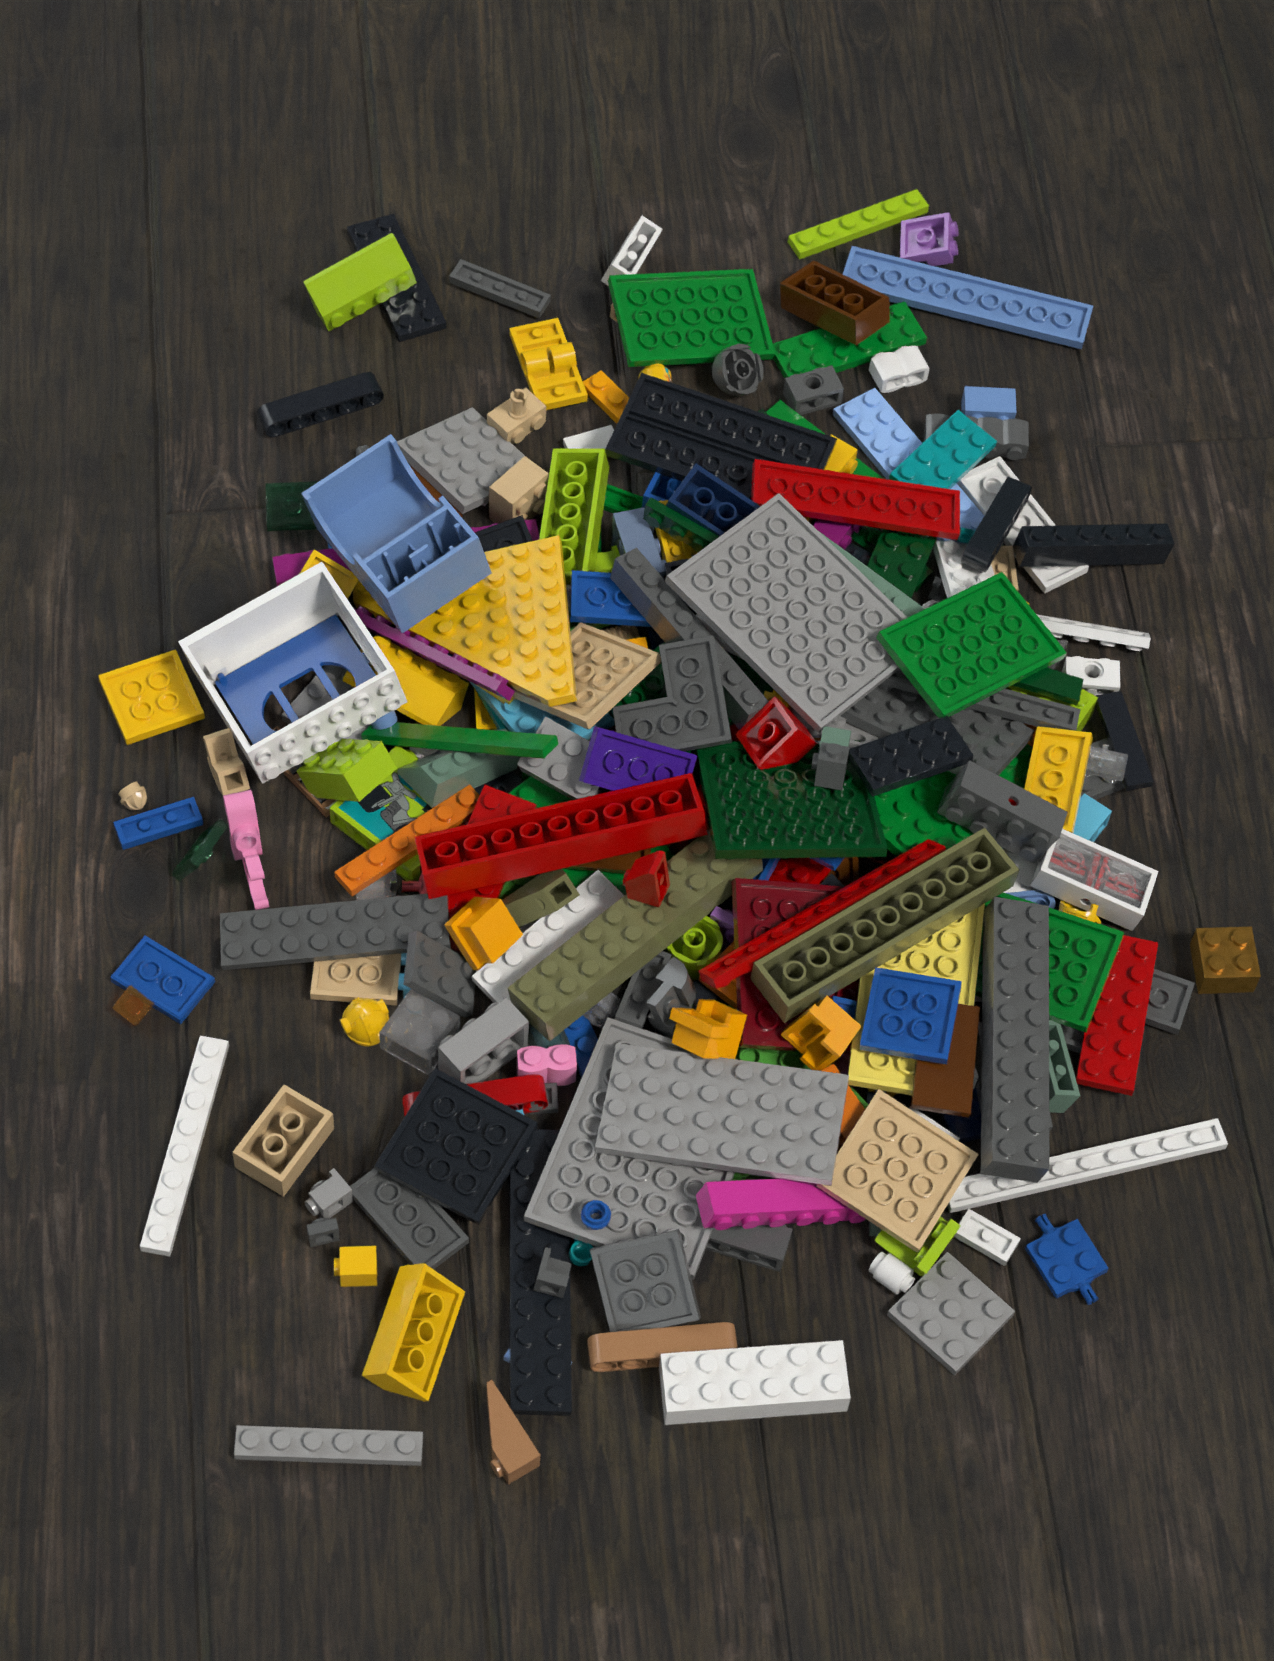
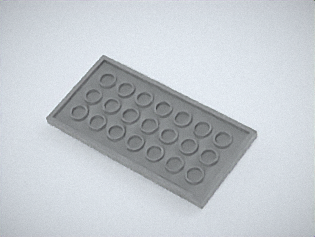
M617 1043L595 1151L596 1153L832 1186L849 1075L722 1057L707 1059L693 1053Z

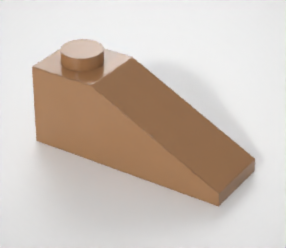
M490 1380L487 1382L486 1387L492 1454L490 1464L497 1477L503 1476L507 1484H510L539 1467L540 1454L494 1382Z

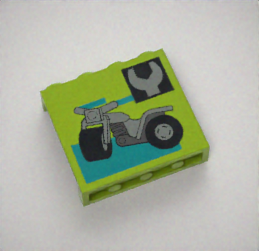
M395 746L389 752L397 769L360 802L337 800L329 808L331 823L366 850H369L432 809L397 773L399 768L418 760L411 750H405L401 746ZM418 854L393 871L406 881H419L421 864Z

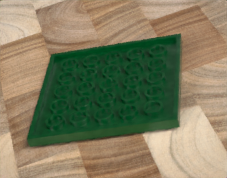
M740 741L695 749L715 859L886 857L887 844L875 797L871 795L849 759L847 761L842 790L814 786L816 770L811 769L814 753L819 751L820 741H816L817 744L797 763L763 770L756 766Z

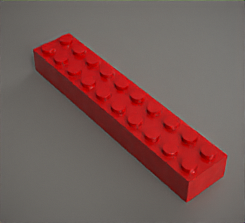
M688 773L423 834L414 838L428 899H433L708 834L704 808L693 775Z

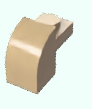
M227 728L203 736L209 767L221 794L228 795L250 789L244 764L238 757L232 731Z

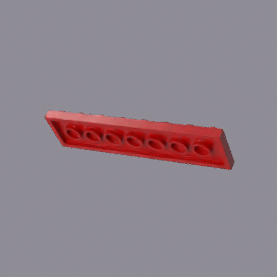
M759 459L754 460L751 500L759 506H762L779 493L803 517L957 540L960 535L959 490Z

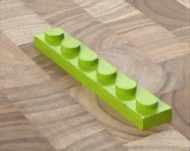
M918 189L789 235L788 243L800 260L901 223L903 220L928 213L929 205Z

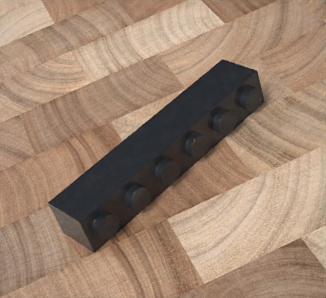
M1168 523L1022 526L1012 547L1019 567L1164 564L1175 543Z

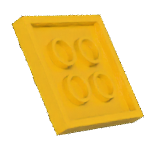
M176 649L98 675L99 682L126 745L205 719L204 711Z

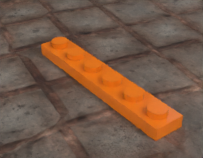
M469 784L334 872L335 878L351 896H354L417 855L415 836L458 827L468 822L480 795Z

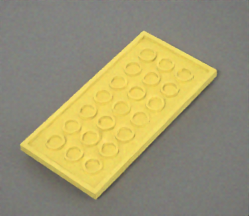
M985 904L877 968L962 981L959 1004L974 1006ZM874 969L859 979L854 1020L861 1025V1028L851 1043L848 1085L912 1095L915 1059L860 1050V1041Z

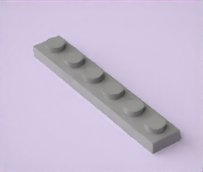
M237 1425L234 1457L237 1460L421 1466L423 1432Z

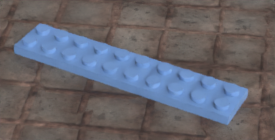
M855 246L851 247L843 275L888 296L890 302H906L910 307L1082 349L1093 310V305Z

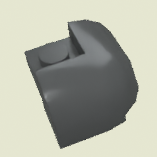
M674 957L656 976L660 987L647 1001L651 1011L647 1018L654 1032L668 1038H673L677 1023L669 1019L672 1007L694 1009L697 1004L696 989L685 965Z

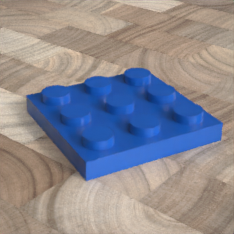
M875 967L860 1041V1050L947 1064L962 981Z

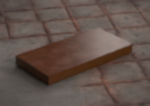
M958 1003L947 1064L915 1059L911 1100L912 1109L969 1118L972 1105L980 1007Z

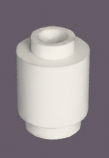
M879 1253L869 1268L873 1278L896 1295L901 1291L906 1293L915 1281V1278L912 1276L914 1270L892 1254Z

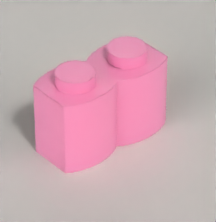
M560 1044L547 1049L539 1046H527L517 1050V1077L537 1074L543 1076L545 1083H557V1086L569 1085L576 1081L577 1062L575 1047Z

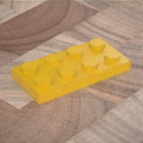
M1037 726L1024 789L1067 811L1062 829L1074 833L1093 738L1092 733Z

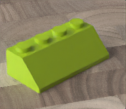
M393 233L303 281L314 309L328 331L342 326L350 319L365 313L370 308L387 301L390 297L407 290L417 283L413 271Z

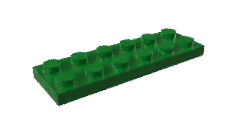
M901 302L889 306L890 322L858 345H854L820 328L773 343L775 351L773 359L784 378L831 365L835 372L838 373L869 363L871 358L880 352H895L903 346L918 347L926 344L927 336L906 302Z

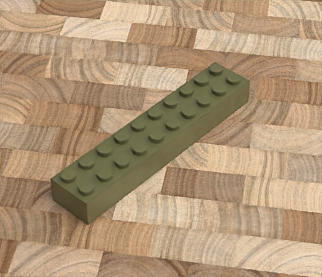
M983 828L756 961L753 965L750 979L785 1023L818 1003L826 995L829 997L871 972L875 967L881 966L990 901L994 896L996 897L1014 886L1019 869L986 828Z
M708 829V835L696 838L667 861L670 886L660 907L628 899L627 894L509 986L508 992L511 1003L550 1042L712 912L716 906H719L732 895V880L735 878L753 879L763 871L762 858L715 859L710 829Z

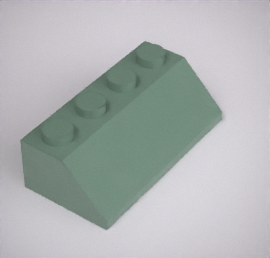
M497 729L498 731H507L506 729ZM439 750L399 768L397 773L433 808L469 784L476 788L516 770L520 757Z

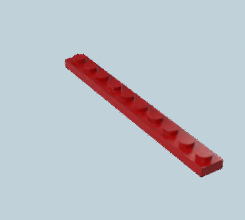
M927 839L700 969L698 972L701 981L715 989L727 986L733 979L751 972L756 961L946 851L945 846Z

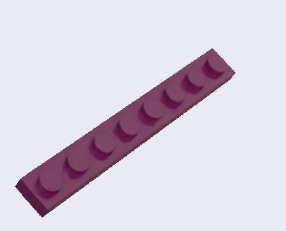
M361 606L357 610L354 609L368 631L387 637L396 645L409 649L414 654L508 701L514 695L515 691L506 685L508 680L499 674L493 673L491 677L487 675L488 670L476 663L471 667L467 665L469 662L467 659L454 653L453 657L449 656V651L438 644H434L433 647L429 646L430 642L420 635L415 634L413 638L409 636L411 632L407 630L401 633L397 627H390L392 623L379 615L376 619L372 618L373 614Z

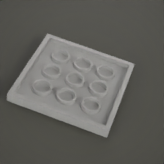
M473 407L397 441L407 462L462 514L489 502V487L525 456L510 441L504 440L494 427L489 426L487 420Z

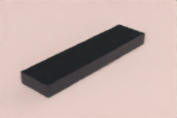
M1122 691L1096 695L1098 697L1096 707L1125 790L1130 791L1152 787L1154 781Z

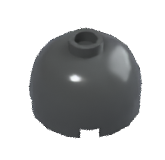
M736 344L721 350L714 359L712 365L714 383L721 391L728 395L743 396L755 392L758 383L762 382L763 364L761 358L757 353L754 354L748 349L751 348L748 345Z

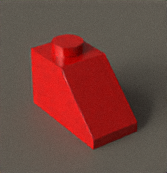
M657 851L635 860L631 870H626L623 877V885L626 888L628 899L660 907L670 886L665 852Z

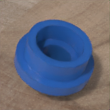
M593 1200L582 1208L581 1220L587 1228L600 1230L609 1224L611 1210L604 1202ZM597 1213L601 1215V1218L592 1219L591 1215Z

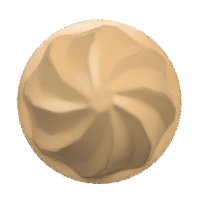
M138 782L129 784L118 793L121 797V804L129 810H140L146 804V789L144 786L140 787Z

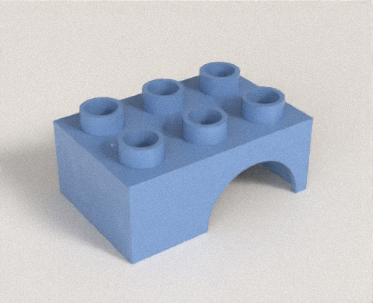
M391 434L301 493L318 531L401 633H404L491 574L479 537L444 496L438 498V502L427 491L408 464L397 441Z

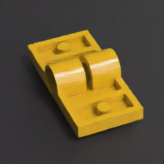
M558 318L509 328V335L530 391L546 405V410L587 402L588 394L577 368L574 347L571 342H567Z

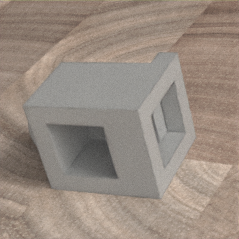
M334 1168L329 1171V1179L326 1181L321 1180L311 1188L309 1199L305 1201L307 1209L313 1216L318 1214L320 1218L330 1219L353 1202L352 1189Z

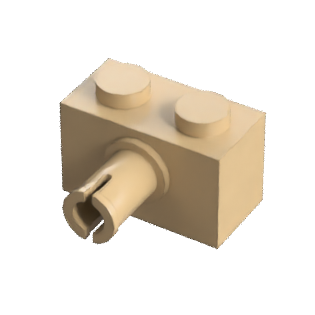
M527 388L515 389L514 392H511L510 399L487 414V424L494 427L497 433L507 442L510 441L512 444L519 443L526 435L540 429L546 422V405Z

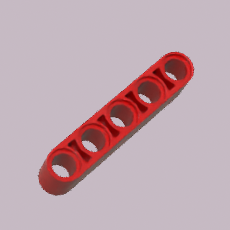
M532 1074L467 1084L514 1110L523 1109L524 1114L538 1112L529 1111L531 1109V1102L538 1104V1107L543 1106L542 1110L548 1107L545 1082L541 1075ZM420 1091L406 1094L402 1098L404 1117Z

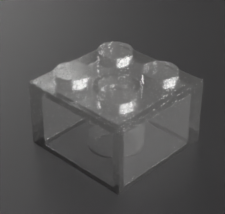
M410 989L379 1032L380 1049L429 1076L438 1064V1047L442 1040L449 1035L454 1036L460 1031V1016Z

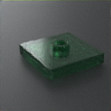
M318 481L265 483L267 531L317 529L301 493L318 483Z
M221 819L203 831L172 872V876L181 881L196 870L201 863L204 864L214 852L213 846L229 825Z

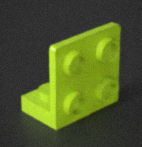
M940 1216L918 1252H915L883 1230L875 1238V1243L922 1277L928 1273L961 1225L953 1219L946 1221Z

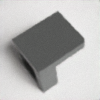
M545 1247L534 1291L563 1298L571 1264L550 1258L551 1248Z

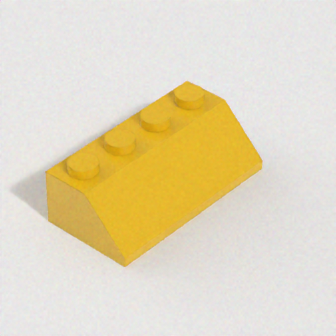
M378 634L373 637L395 670L408 701L396 709L397 711L421 724L441 726L461 710L469 683L460 679L456 674L449 673L436 666V664L415 655L411 650L396 645L387 637ZM371 665L370 667L372 668L374 673L378 675L373 666ZM347 671L342 681L356 687L354 677Z
M425 1263L400 1266L362 1376L383 1390L421 1401H429L465 1291Z

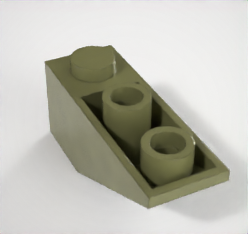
M563 869L539 874L502 901L518 927L558 911L580 894Z

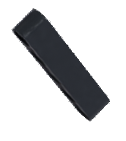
M364 372L266 403L257 410V416L266 435L278 437L375 406L383 400L384 393L375 375L372 372Z
M1009 476L1006 478L966 546L961 563L985 573L987 572L1025 507L1032 491L1031 485Z

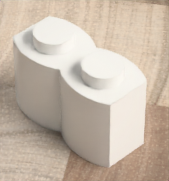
M903 346L895 352H880L871 358L869 371L880 392L888 393L904 386L910 387L925 382L928 377L929 367L917 346Z

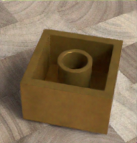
M1252 926L1196 928L1190 942V949L1198 994L1254 992L1261 975Z

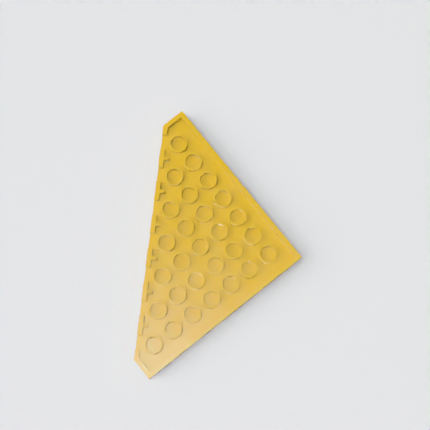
M559 535L484 552L491 574L408 629L411 632L410 636L420 635L430 642V646L433 647L434 644H438L448 650L449 653L453 655L456 653L469 661L467 665L471 667L474 663L488 670L487 675L491 677L493 673L499 674L507 679L514 689L527 696L533 695L539 698L543 704L549 707L577 701L563 550ZM359 581L353 590V601L356 608L358 609L361 606L374 614L375 618L379 615L394 624Z

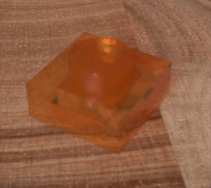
M130 985L112 1008L134 1026H138L155 1003L134 986Z

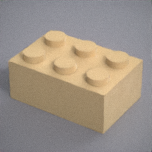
M283 1085L233 1151L235 1168L284 1197L334 1130L333 1113L288 1086Z

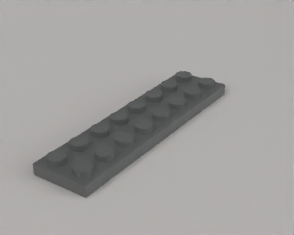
M428 894L220 913L221 967L223 970L407 953L409 933L416 930L451 949L450 934L444 926L449 921L448 895L428 899Z

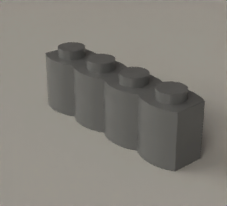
M945 414L926 415L924 441L951 416ZM967 416L997 440L996 447L984 458L999 456L1010 460L1026 458L1029 448V426L1027 421L1020 419L1001 420L993 417L977 419Z

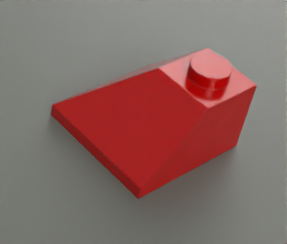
M776 696L735 734L756 766L761 770L797 763L817 744L807 728Z

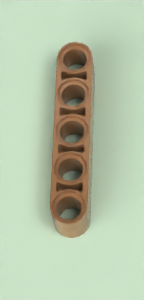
M729 1322L600 1333L592 1335L587 1339L590 1368L595 1372L659 1367L660 1355L663 1353L738 1348L735 1326Z

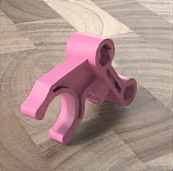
M246 790L223 795L234 860L242 859L255 910L269 908L262 880L265 879L259 855H263L252 791Z

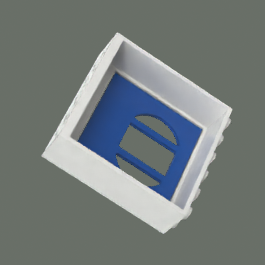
M323 562L178 641L194 674L226 726L232 731L234 739L262 784L276 778L279 774L293 766L301 764L314 754L324 751L334 742L349 737L355 731L368 724H372L378 718L408 702L395 670ZM338 615L340 616V618L342 619V621L344 622V624L346 625V627L348 628V630L350 631V633L362 649V653L360 652V650L358 649V647L356 646V644L344 628L343 624L337 617ZM334 665L346 669L354 677L356 687L340 696L322 666ZM371 665L373 666L378 675L374 673V671L370 667ZM314 671L332 698V701L299 719L281 691V688L308 672ZM213 685H217L218 689L227 701L228 705L230 706L231 710L240 722L244 731L253 743L252 746L247 741L246 737L242 733L238 724L234 720L233 716L229 712L228 708L226 707L225 703L223 702V700L221 699L220 695L218 694L217 690ZM270 695L275 696L291 721V724L277 732L272 730L264 719V707Z

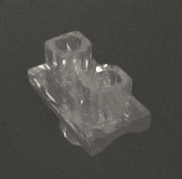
M1103 744L1102 748L1091 746L1085 777L1096 775L1103 777L1106 782L1116 783L1117 780L1123 781L1128 754L1108 750L1109 745Z

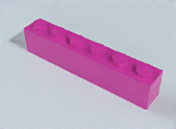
M787 1179L706 1182L695 1195L703 1228H715L716 1230H725L736 1226L751 1229L758 1225L780 1227L785 1224L796 1223L798 1226H805L812 1222H823L829 1225L838 1221L850 1220L851 1223H859L866 1220L818 1188L815 1183Z

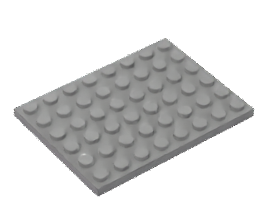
M779 493L668 574L664 581L818 733L823 730L824 726L830 725L900 669L877 640L876 636L879 631L908 617Z
M607 1017L525 1212L524 1221L597 1247L679 1229L691 1279L694 1280L714 1229L703 1228L695 1195L706 1182L732 1181L735 1172L596 1153L595 1145L616 1044L691 1053L671 1043V1038ZM593 1200L604 1202L611 1210L609 1224L600 1230L587 1228L581 1220L582 1208ZM595 1213L591 1215V1218L600 1219L601 1215Z

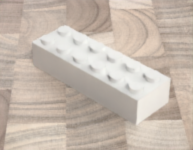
M843 1340L663 1353L660 1355L659 1374L665 1425L846 1412L851 1399Z

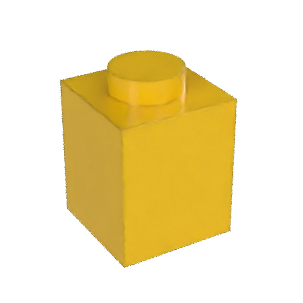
M376 1246L340 1247V1258H334V1276H340L341 1287L377 1286Z

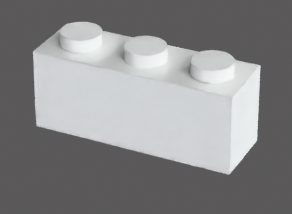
M641 216L625 239L601 281L608 285L610 275L636 274L663 229L644 216Z

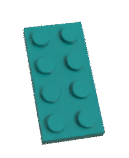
M957 410L890 473L889 479L951 489L996 447L997 440L961 411Z

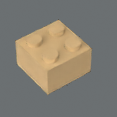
M524 456L489 487V519L494 523H502L523 515L524 520H531L537 514L543 513L548 473Z

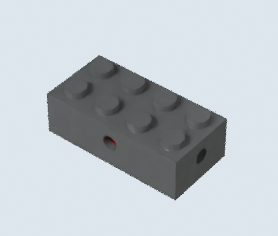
M970 760L946 786L937 810L938 814L971 830L974 834L986 828L1000 847L1033 864L1060 838L1068 813Z

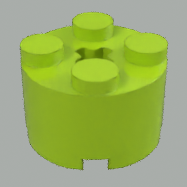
M705 916L665 948V952L672 954V957L685 965L692 980H699L700 975L698 971L713 963L722 953L723 936L720 927L716 921L709 916Z

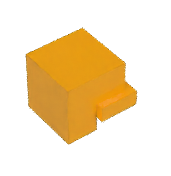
M474 897L444 924L472 970H480L486 963L493 964L523 936L503 901L497 898Z
M826 995L783 1030L781 1036L803 1054L800 1060L811 1070L821 1071L842 1055L861 1028V1025Z
M699 999L696 1010L672 1007L669 1019L677 1023L671 1043L702 1058L718 1059L722 1057L735 1059L747 1015L721 1002L708 999Z

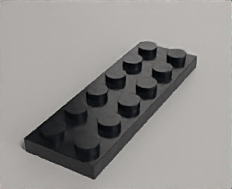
M394 213L347 226V234L356 252L393 233L413 271L416 284L380 303L398 342L446 329V320Z

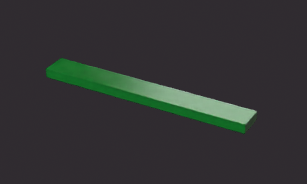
M399 722L381 730H375L370 725L361 734L362 740L382 741L384 745L542 759L559 744L557 735Z

